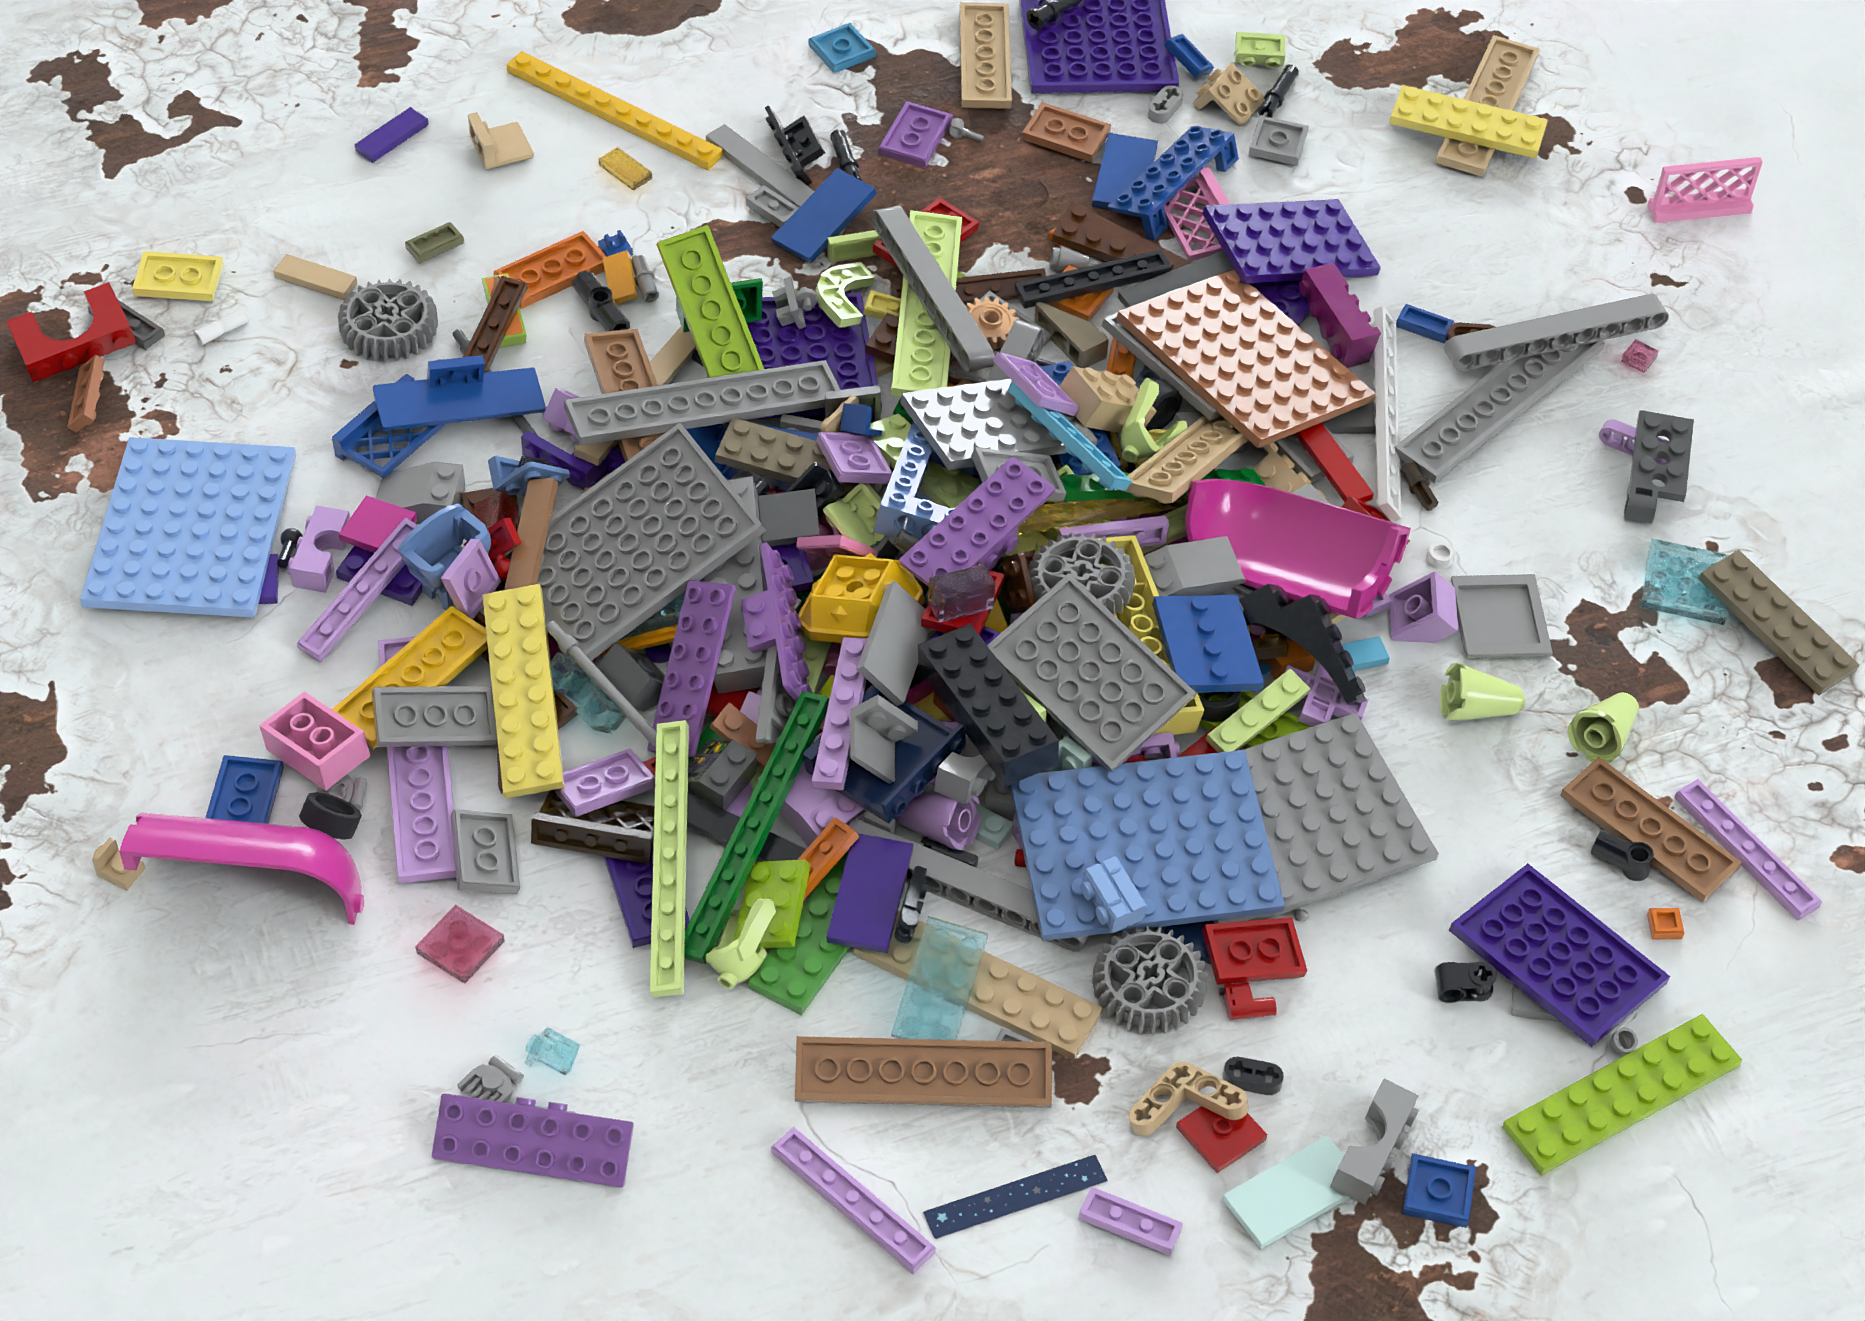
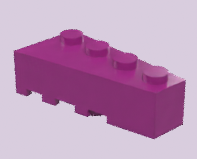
M1335 263L1306 269L1299 283L1300 292L1309 303L1310 313L1312 317L1316 318L1320 326L1321 336L1323 339H1326L1330 347V354L1347 368L1369 363L1381 335L1378 327H1371L1369 324L1371 317L1367 311L1361 312L1357 296L1348 293L1349 284Z

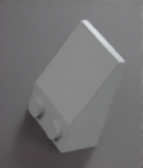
M432 462L391 472L384 479H381L376 499L416 512L417 520L415 524L419 525L443 508L458 503L461 505V493L465 491L463 465Z
M1227 536L1166 545L1144 556L1159 596L1218 595L1246 582Z

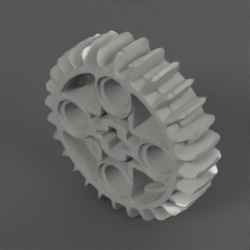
M389 278L388 282L381 283L379 279L377 284L372 285L368 282L366 288L358 286V292L350 291V297H345L344 304L340 305L338 326L344 344H347L349 350L355 351L356 355L359 356L363 353L365 359L373 356L375 362H377L379 358H384L386 363L389 358H395L397 362L401 356H405L408 359L409 353L412 352L418 355V348L426 349L427 343H431L433 336L436 335L438 317L433 298L428 296L427 290L421 291L419 285L412 287L411 281L402 284L401 279L395 283Z
M1083 532L1080 537H1074L1070 533L1067 539L1059 535L1057 543L1050 539L1048 547L1042 545L1040 553H1034L1033 561H1030L1029 575L1035 601L1037 602L1070 573L1114 616L1115 612L1120 614L1123 612L1124 606L1129 605L1130 598L1134 593L1135 573L1134 566L1130 563V555H1124L1125 552L1122 547L1116 549L1115 541L1107 544L1105 536L1100 540L1096 539L1095 533L1091 537H1085Z
M1148 925L1145 927L1144 932H1139L1135 926L1131 935L1123 930L1121 939L1113 936L1111 945L1105 943L1102 952H1099L1097 955V960L1093 967L1094 975L1092 985L1095 987V998H1099V1006L1106 1008L1107 1017L1116 1015V1025L1122 1021L1127 1022V1031L1130 1030L1132 1025L1138 1027L1139 1034L1142 1033L1144 1028H1150L1152 1035L1155 1034L1156 1028H1161L1164 1034H1166L1168 1025L1177 1030L1180 1021L1188 1024L1190 1015L1196 1016L1198 1007H1202L1204 996L1207 992L1208 975L1205 972V962L1200 961V951L1193 952V942L1184 945V935L1177 939L1174 938L1172 929L1168 934H1163L1161 926L1157 928L1156 932H1151ZM1141 951H1151V952H1150L1148 955H1146L1145 953H1143V952H1141ZM1163 957H1170L1172 960H1166ZM1122 961H1123V962H1128V963H1130V964H1128V965H1123V964H1121V963H1119V962H1122ZM1181 968H1184L1188 973L1189 982L1177 975ZM1111 977L1123 984L1118 992L1112 987ZM1170 995H1178L1180 998H1173ZM1133 999V1000H1135V1001H1137V1002H1136V1003H1130V1002H1128V1001H1126V1000ZM1153 1004L1159 1009H1149V1007Z

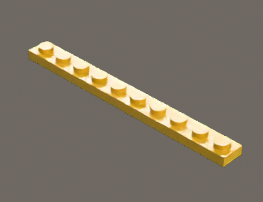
M523 51L519 52L506 64L508 73L706 170H710L723 157L722 148Z

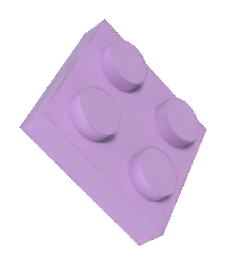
M470 539L441 577L456 609L472 620L483 607L482 594L494 592L502 582L482 542L478 539Z

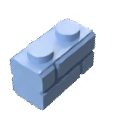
M1114 856L1103 861L1101 864L1098 863L1086 868L1082 883L1080 884L1081 891L1087 900L1092 899L1097 907L1095 909L1096 915L1102 925L1107 924L1111 932L1115 933L1126 928L1127 925L1131 926L1143 920L1147 905L1117 857Z

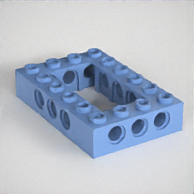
M914 421L880 504L873 531L895 538L900 529L903 528L910 534L922 539L955 509L917 498L919 487L922 485L929 462L940 464L941 467L945 468L946 466ZM976 466L957 469L971 476H979Z

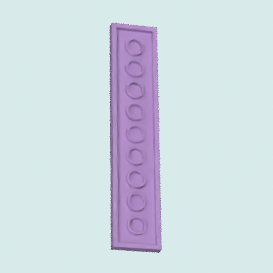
M416 636L378 640L380 667ZM448 746L387 747L399 884L455 878L456 868L450 816L454 805Z

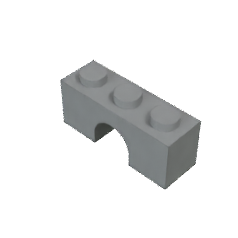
M968 736L966 737L963 756L952 752L940 764L934 791L965 805L974 796H979L985 783L988 780L992 781L996 776Z

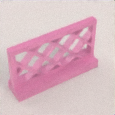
M1761 157L1664 166L1654 198H1649L1647 205L1654 222L1661 223L1752 213L1754 205L1751 198L1763 163ZM1746 167H1752V169L1744 175H1741L1739 173ZM1729 169V171L1723 174L1721 177L1718 178L1716 176V174L1721 170ZM1698 172H1705L1696 180L1691 178ZM1680 174L1674 181L1668 182L1669 175ZM1734 176L1739 178L1729 186L1725 184V182H1727ZM1712 178L1714 182L1709 184L1707 187L1703 189L1700 186L1704 182ZM1686 180L1690 183L1680 191L1676 189ZM1743 184L1746 185V189H1737ZM1720 186L1723 188L1722 191L1713 192ZM1695 189L1699 191L1696 194H1689ZM1671 191L1675 193V195L1664 197Z
M1209 167L1202 168L1199 171V176L1193 177L1175 194L1172 200H1169L1164 205L1168 225L1189 261L1205 258L1223 251L1219 243L1213 242L1215 235L1210 226L1204 225L1206 219L1202 214L1203 210L1194 207L1197 202L1204 205L1230 204ZM1196 186L1198 191L1194 194L1185 191V188ZM1180 197L1192 200L1189 205L1177 202ZM1172 209L1183 211L1184 214L1182 217L1171 214ZM1189 214L1201 217L1199 222L1187 219ZM1182 225L1194 229L1192 234L1181 231ZM1199 231L1211 234L1208 240L1196 235ZM1195 243L1204 247L1203 249L1192 251L1190 245Z

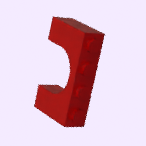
M109 282L84 291L89 308L93 314V321L88 330L76 338L62 341L48 338L41 332L32 311L6 321L33 383L86 363L95 355L101 357L136 343L129 322Z

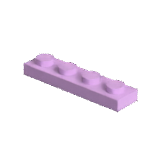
M1166 516L1059 528L1056 543L1058 542L1059 535L1067 539L1070 533L1074 537H1080L1083 532L1085 537H1091L1095 533L1096 538L1136 535L1140 547L1164 545L1166 543L1169 521Z

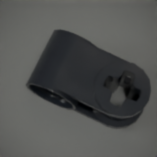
M1444 962L1434 969L1438 999L1442 1002H1482L1488 1000L1493 994V984L1496 981L1497 972L1487 962Z

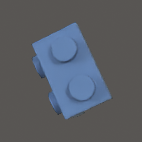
M493 456L488 460L494 491L504 492L507 495L525 497L529 480L555 478L558 486H560L564 480L570 477L568 469L541 463L522 462L500 456Z

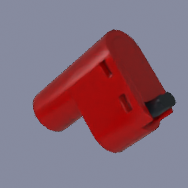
M1248 982L1226 984L1224 988H1219V996L1223 995L1229 1020L1274 1016L1277 1013L1275 998L1253 999Z

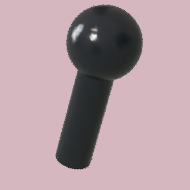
M288 528L281 534L280 541L283 547L277 560V565L280 568L288 566L299 537H303L302 533L296 528Z

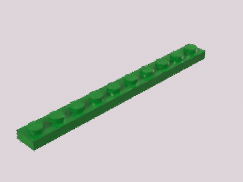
M806 691L801 692L685 930L684 958L703 964L707 963L706 954L710 953L714 948L804 762L803 753L812 745L827 714L830 700L828 697Z

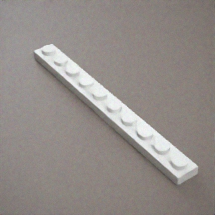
M1384 306L1374 309V321L1372 322V328L1378 327L1381 332L1374 350L1375 359L1373 360L1375 369L1373 384L1376 398H1374V406L1376 408V417L1374 418L1376 437L1374 442L1377 448V457L1375 458L1377 478L1375 483L1378 488L1376 505L1380 513H1384L1393 522L1402 518L1400 457L1394 448L1399 443L1396 321Z

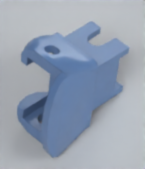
M459 503L443 508L428 517L405 537L398 548V552L407 565L409 572L421 581L422 592L431 599L436 597L437 592L441 598L442 608L445 611L450 606H453L454 603L441 577L463 550L460 547L463 544V539L467 542L470 539L480 540L487 554L491 547V537L485 524Z

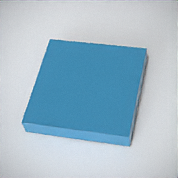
M851 23L808 38V45L833 73L876 57V50Z

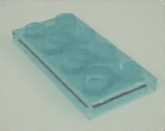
M928 916L891 1032L892 1037L898 1039L957 1040L987 943L988 933Z

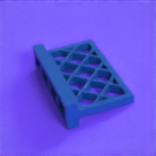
M405 374L397 382L415 381V379ZM374 400L332 436L334 453L337 458L343 461L349 458L384 479L446 424L427 426L425 431L419 433H411V428H408V434L392 435L391 430H388V436L372 437L377 431L382 430ZM409 441V445L405 448L393 449L392 443ZM389 444V450L373 451V445ZM360 446H369L370 452L357 453L355 450ZM390 458V461L383 467L374 463V459Z

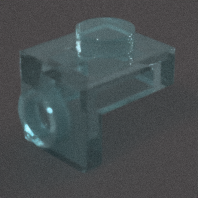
M547 1027L540 1034H534L528 1041L525 1049L528 1052L525 1064L532 1066L539 1061L566 1075L572 1069L580 1044Z

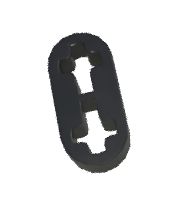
M1244 1057L1228 1059L1222 1074L1224 1081L1243 1091L1263 1095L1278 1093L1284 1079V1073L1278 1065ZM1235 1069L1241 1070L1240 1077L1234 1076ZM1266 1075L1272 1076V1083L1265 1082Z

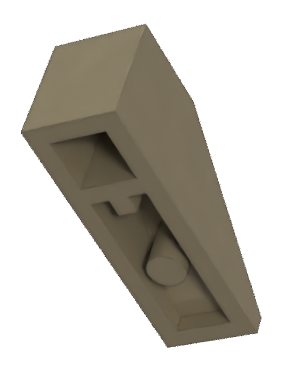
M1042 302L1036 303L1034 322L1052 334L1051 340L1077 367H1089L1107 358L1109 339L1093 323Z

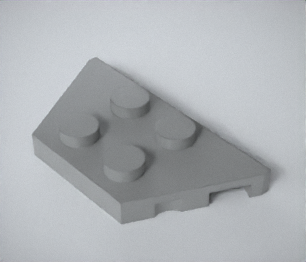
M777 645L767 650L755 739L757 743L776 745L796 704L795 700L783 687Z

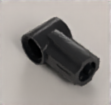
M1603 830L1596 837L1591 849L1592 855L1621 868L1624 875L1630 880L1642 881L1649 876L1654 853L1653 849L1646 843H1629Z

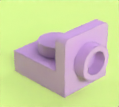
M1173 732L1154 734L1142 745L1140 755H1143L1145 758H1155L1163 753L1164 759L1180 757V747L1177 741L1174 742Z

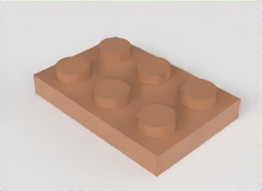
M1042 102L1022 132V140L1092 163L1111 131V124Z

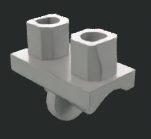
M790 276L783 279L785 287L772 291L777 308H779L776 309L781 325L785 326L795 322L798 329L806 327L802 309L810 311L817 304V293L807 287H802L800 291L795 290Z

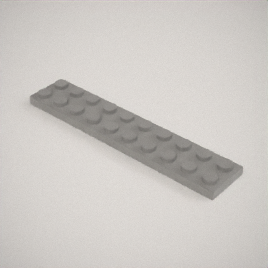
M1593 342L1501 363L1394 447L1396 452L1405 463L1409 461L1416 462L1422 475L1436 483L1600 353L1604 348L1605 342Z
M826 360L566 399L564 401V409L581 446L664 433L678 423H681L685 429L728 423L732 418L747 420L824 408L825 392L840 390Z

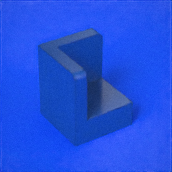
M843 403L840 431L882 436V430L870 428L872 409L869 405Z

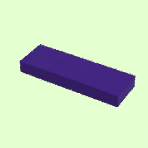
M409 107L354 144L355 151L373 163L429 125L428 118Z

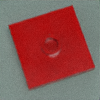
M1200 1106L1179 1120L1176 1125L1179 1132L1216 1173H1219L1265 1142L1268 1135L1248 1113L1238 1120H1230L1203 1106Z

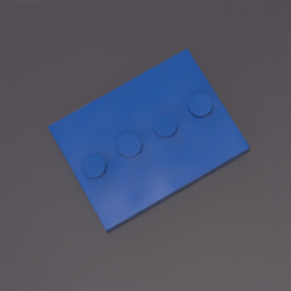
M1238 595L1154 596L1152 606L1169 666L1196 693L1262 691L1264 681Z

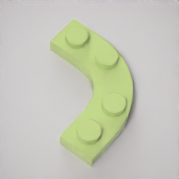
M861 262L829 268L822 273L815 292L817 293L819 307L839 328L860 324L863 315L848 300L844 292L851 289L873 286L875 276Z

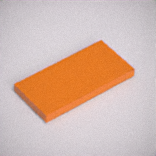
M582 231L493 272L494 276L508 273L509 278L527 283L528 289L519 305L522 309L572 286V280L581 271L587 270V272H592L594 275L605 271L603 258L607 256Z

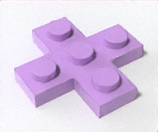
M1320 663L1314 676L1292 666H1287L1285 672L1291 668L1311 688L1309 693L1300 700L1304 702L1298 721L1313 727L1330 721L1332 714L1337 717H1343L1355 712L1360 720L1362 719L1369 699L1358 705H1347L1337 685Z

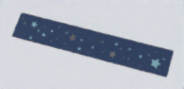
M1091 1155L926 1210L923 1214L933 1237L937 1239L1107 1182L1108 1180L1096 1155Z

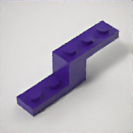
M529 430L521 436L522 455L527 460L568 469L570 477L566 480L572 486L579 487L582 490L593 487L607 473H612L625 463L622 452L614 447L600 465L597 466L574 456V452L572 454L567 453Z

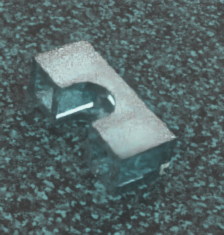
M557 652L550 662L553 688L557 693L570 697L580 705L576 713L593 730L613 735L626 716L581 667L573 665L565 654Z

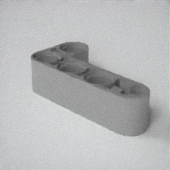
M1016 319L1000 352L1036 361L1044 344L1043 329ZM994 363L986 382L1010 378Z

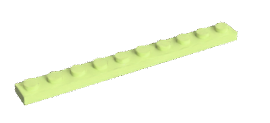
M686 720L657 724L650 993L653 998L684 994L689 725Z

